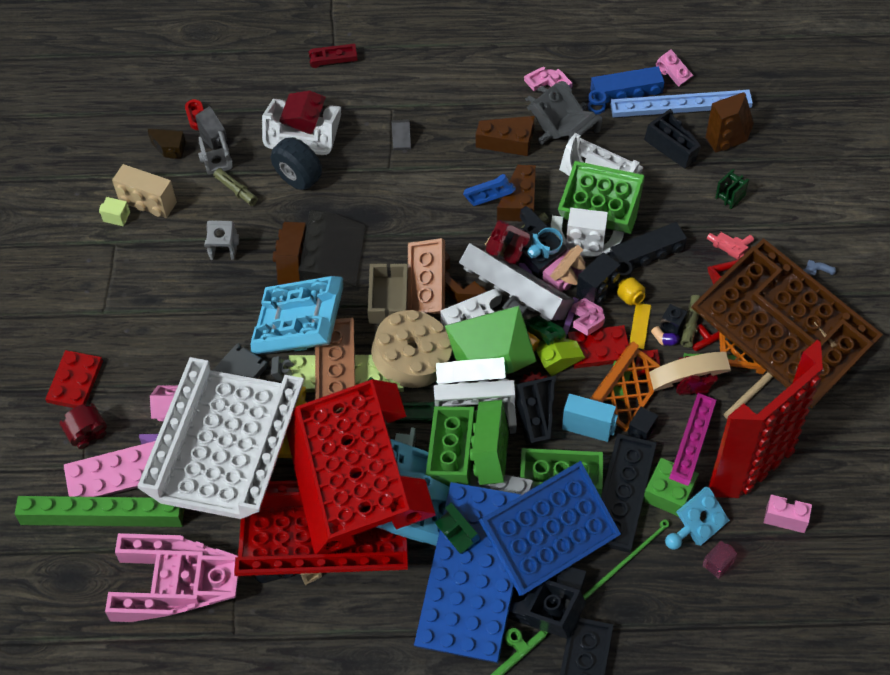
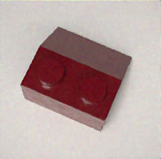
M310 90L290 93L279 122L307 134H312L326 97Z

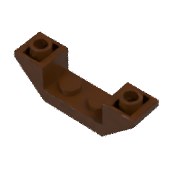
M445 251V292L456 303L487 292L482 285H478L475 281L464 289L459 282H455L447 272L450 269V256Z

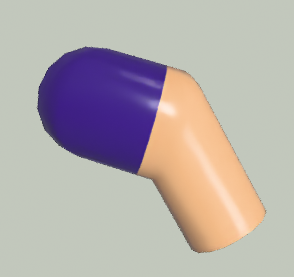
M659 326L651 330V333L661 345L673 346L680 341L677 334L663 333Z

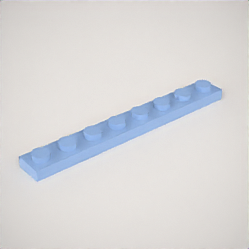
M750 90L611 99L610 105L612 117L663 114L669 109L673 113L710 111L712 103L745 92L749 108H752V98Z

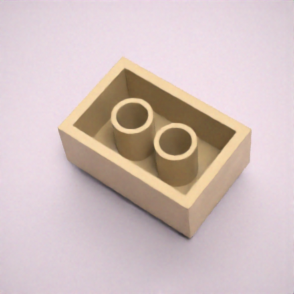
M122 164L112 179L118 199L127 201L128 205L140 211H147L157 217L167 218L177 203L171 180Z

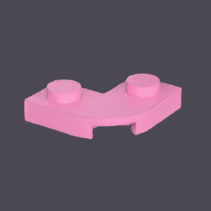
M541 67L524 76V81L533 91L547 84L552 87L559 81L566 82L572 88V82L559 69L555 71Z
M586 298L572 305L571 312L580 316V318L573 321V328L588 336L604 325L605 316L600 306Z

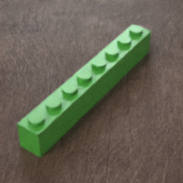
M18 496L15 516L20 525L182 527L185 508L161 504L153 498Z

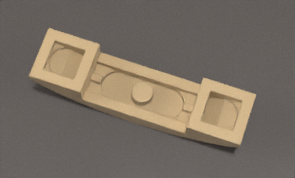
M712 352L670 362L650 371L649 374L653 390L657 391L672 387L673 383L679 382L691 375L702 376L711 373L714 376L729 372L731 368L726 352Z

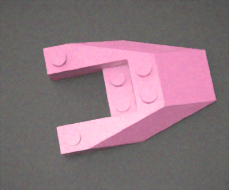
M118 533L115 554L120 563L155 564L151 593L108 592L105 613L111 622H135L170 616L236 598L238 576H234V568L237 555L204 546L203 543L187 540L180 535Z

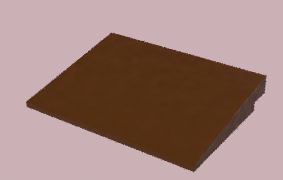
M764 238L755 247L753 246L691 306L695 312L786 388L793 383L803 352L816 340H819L821 342L823 370L820 375L821 381L816 386L817 392L812 397L814 401L809 406L811 409L855 366L883 335ZM819 328H821L827 334L825 337L821 333ZM830 339L836 344L835 347H832L828 342Z

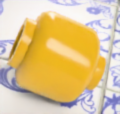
M635 278L623 279L618 284L617 295L628 305H638L645 298V287Z

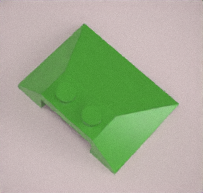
M520 306L445 325L456 361L505 358V362L508 365V372L506 374L520 370L537 361Z

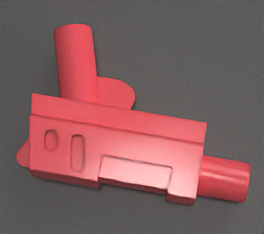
M722 232L718 236L709 233L707 239L713 242L715 248L727 252L728 255L737 260L748 251L749 247L747 245L754 241L752 235L747 236L743 240L738 237L733 239Z

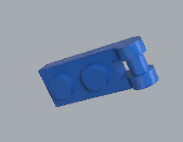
M502 174L497 179L465 189L463 195L473 206L512 194L516 187L508 182L505 174Z

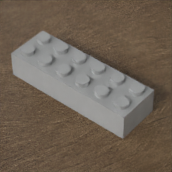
M468 244L459 261L464 266V270L472 274L475 272L479 275L478 278L486 283H493L496 290L500 292L506 291L510 294L509 297L514 295L518 302L522 301L525 303V306L528 307L527 309L531 311L536 310L540 312V316L547 321L565 319L575 301L574 299L518 265L506 262L500 254L497 256L490 255L485 250V245Z

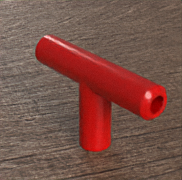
M699 324L697 331L704 339L693 344V350L698 351L719 340V331L710 335L703 324Z

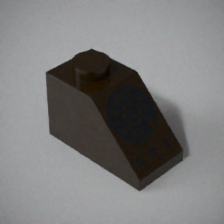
M148 129L151 143L165 158L182 159L186 144L183 131Z

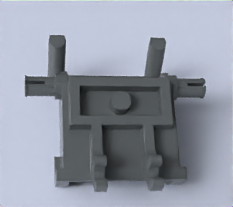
M564 81L555 83L549 89L540 86L537 90L542 91L543 94L537 99L532 96L525 98L526 101L531 102L527 106L528 111L531 110L545 131V134L538 138V141H541L539 143L542 145L551 138L556 139L569 135L570 140L575 133L582 136L593 125L595 133L601 131L602 117L595 115L594 112L584 111L587 108L586 103L582 102L579 104L571 92V87Z

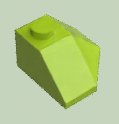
M566 338L556 339L550 345H547L542 340L536 348L544 368L551 376L585 358L578 342Z

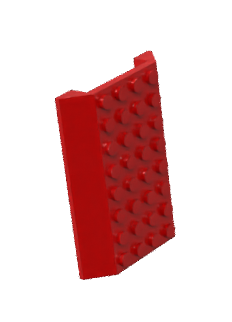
M816 340L803 352L793 383L764 409L756 414L743 403L728 416L709 488L715 497L739 498L743 494L747 495L752 491L757 481L762 482L771 469L775 470L780 466L781 460L784 457L789 458L795 452L794 446L799 441L797 438L802 433L801 427L805 424V417L810 411L808 408L814 401L812 397L817 392L816 386L821 381L820 375L823 370L821 342L819 340Z
M269 481L259 512L241 519L238 557H235L234 576L408 570L407 538L374 527L355 534V545L329 554H314L298 482ZM364 506L361 512L369 511L371 506Z

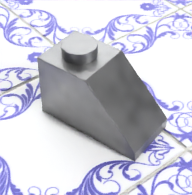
M210 106L195 115L200 137L213 150L222 146L218 131L224 133L227 141L225 129Z

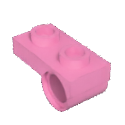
M672 49L657 60L656 66H659L661 74H668L678 87L693 76Z

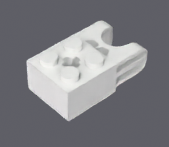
M493 289L440 311L441 323L445 327V325L493 313L492 309L501 303L502 294L500 291Z

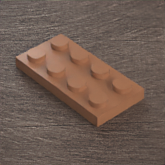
M440 238L408 243L407 310L420 311L428 315L439 314L441 310L445 309V240Z

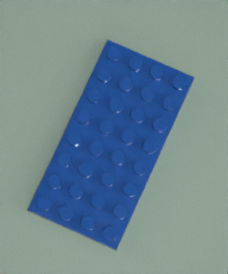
M450 483L445 507L452 502L478 533L480 540L463 554H460L440 530L414 642L415 647L493 663L499 662L514 585L479 519L519 497L521 494Z

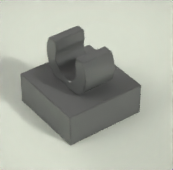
M279 356L273 357L271 375L282 383L284 375H293V371L288 369V367L293 366L294 363L289 359L283 360Z

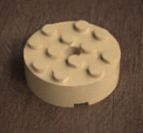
M415 310L399 311L387 316L378 326L371 349L372 359L377 370L386 379H391L400 383V386L408 388L425 387L437 381L436 363H448L452 352L446 328L442 323L426 313Z

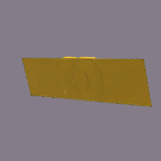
M642 303L635 306L629 342L630 344L634 341L639 345L638 348L644 349L651 308V305Z

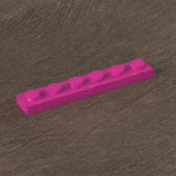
M700 393L697 394L669 479L689 486L715 407V399Z

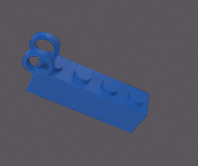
M659 66L591 77L590 102L588 103L589 112H594L595 114L603 113L605 111V103L611 102V99L638 98L663 93L664 79ZM591 105H602V109L594 110L591 108Z

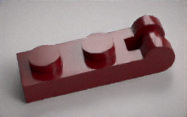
M355 44L313 48L308 52L312 68H318L320 65L358 61Z

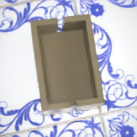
M370 264L368 291L369 324H380L387 316L395 312L407 310V264H390L391 277H388L387 264Z

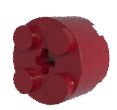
M90 403L91 406L88 407L82 404L71 409L64 415L66 417L64 422L60 421V426L72 446H77L78 449L86 448L91 440L95 438L101 439L107 434L105 431L107 424L93 403Z

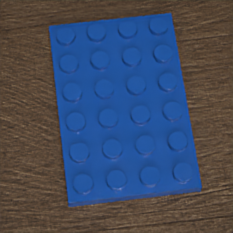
M581 461L479 519L519 596L524 595L621 535Z

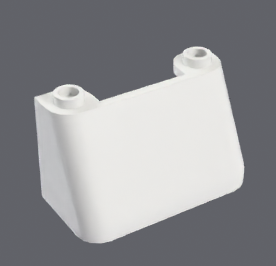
M272 99L262 115V140L267 148L273 149L284 138L295 137L307 144L315 154L327 155L330 153L341 117L340 106L326 107L323 117L318 118L313 133L307 134L279 122L286 101Z

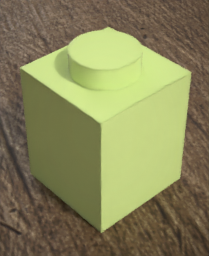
M106 197L104 203L100 205L99 213L102 216L103 222L124 226L130 210L127 201Z

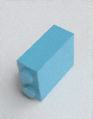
M569 394L563 413L562 430L608 442L610 435L614 436L617 426L618 415L615 414L616 406Z

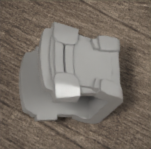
M218 131L222 145L221 149L205 152L202 138L199 137L201 152L198 155L200 163L205 164L207 174H214L218 168H222L224 171L232 168V159L230 158L228 145L226 144L225 135L221 131ZM215 158H220L221 162L218 164L212 163V160Z
M207 221V238L204 247L207 248L210 260L214 258L216 246L228 247L231 260H233L236 255L237 245L239 244V234H237L234 222ZM223 230L225 234L223 237L217 238L216 231Z

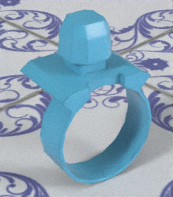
M549 227L542 229L538 235L533 234L532 246L528 249V255L531 258H536L542 253L545 258H548L549 255L557 253L561 249L563 242L561 233L555 228ZM545 232L555 233L561 239V245L555 250H550V247L540 243L538 237Z

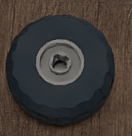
M295 137L284 138L272 149L270 157L272 165L281 178L293 188L299 190L309 189L320 179L322 173L320 160L315 152L302 140Z

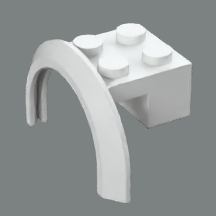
M570 208L566 239L562 232L563 217L552 215L551 228H555L561 233L563 243L568 247L567 250L579 245L583 249L580 253L582 257H597L603 252L605 254L610 253V247L620 244L624 236V232L613 230L610 240L604 244L608 212Z

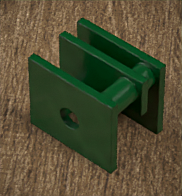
M734 169L718 182L715 199L720 198L725 201V206L729 204V209H732L745 197L749 179L743 180V175L740 177L736 175Z

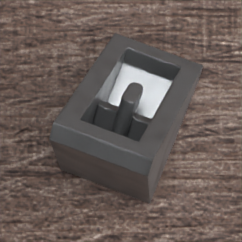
M392 120L393 150L411 149L409 120Z

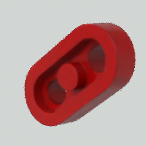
M192 99L185 104V110L190 127L194 130H199L195 115L204 109L199 100Z

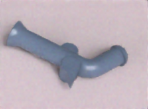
M808 260L806 268L803 269L811 276L816 275L817 270H822L830 275H834L836 272L835 267L821 262L815 263L812 260Z

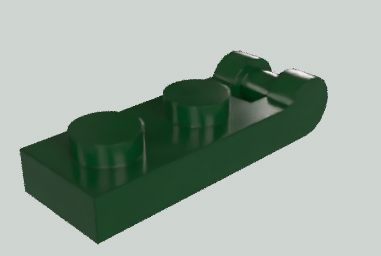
M540 315L524 321L527 331L543 339L547 345L554 343L556 339L561 340L566 337L562 327L545 320Z

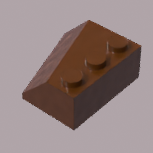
M745 92L712 103L705 138L715 153L725 151L748 140L754 122Z

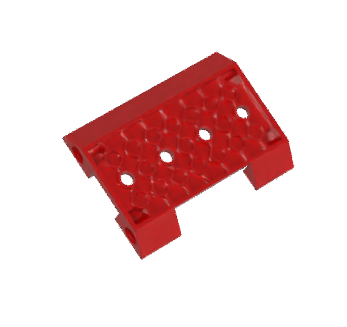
M371 379L296 406L293 411L286 435L314 554H329L355 545V534L391 521L397 530L436 516L426 480L401 476L385 422V419L387 423L407 417L396 383ZM344 408L341 413H335L337 409ZM346 440H353L351 444L343 445ZM362 472L358 478H352L354 473ZM364 506H371L369 511L361 512Z

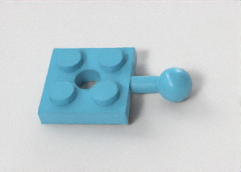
M704 487L676 511L684 527L677 534L671 533L667 535L665 539L666 546L672 550L678 549L682 544V539L690 534L696 545L701 546L730 521L709 487ZM702 511H705L706 518L702 522L700 520V514Z

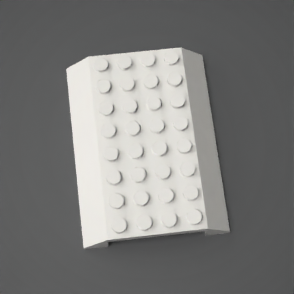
M190 357L138 483V488L161 504L238 519L259 512L304 378L284 375L282 383L233 375L210 370L208 360Z

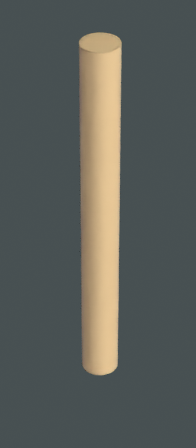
M767 372L724 413V417L728 419V416L743 403L746 404L773 376Z

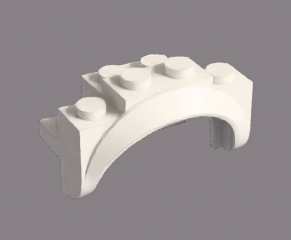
M575 133L565 148L559 169L570 176L574 162H583L581 157H585V163L637 174H641L643 166H640V162L636 160L632 162L580 138L581 135Z

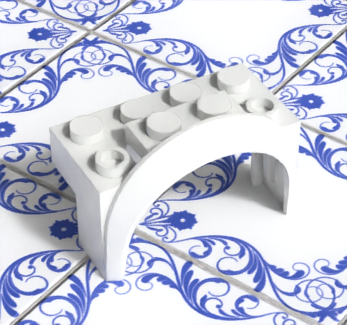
M499 379L492 382L480 380L477 383L462 381L458 384L439 383L434 385L435 406L478 405L479 402L502 400L510 434L516 433L514 380Z

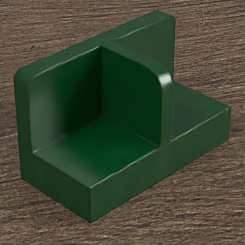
M451 502L445 507L447 513L437 520L435 524L456 550L463 554L478 542L480 537Z

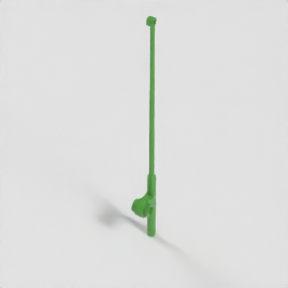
M662 520L660 522L661 528L583 595L584 599L586 600L667 528L669 522ZM516 628L507 630L504 634V641L507 645L513 646L517 652L490 675H504L546 638L548 632L540 630L526 643L522 639L520 630ZM511 634L515 636V640L511 638Z

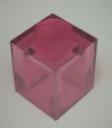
M720 541L705 556L702 566L719 579L735 562L737 553L731 545Z

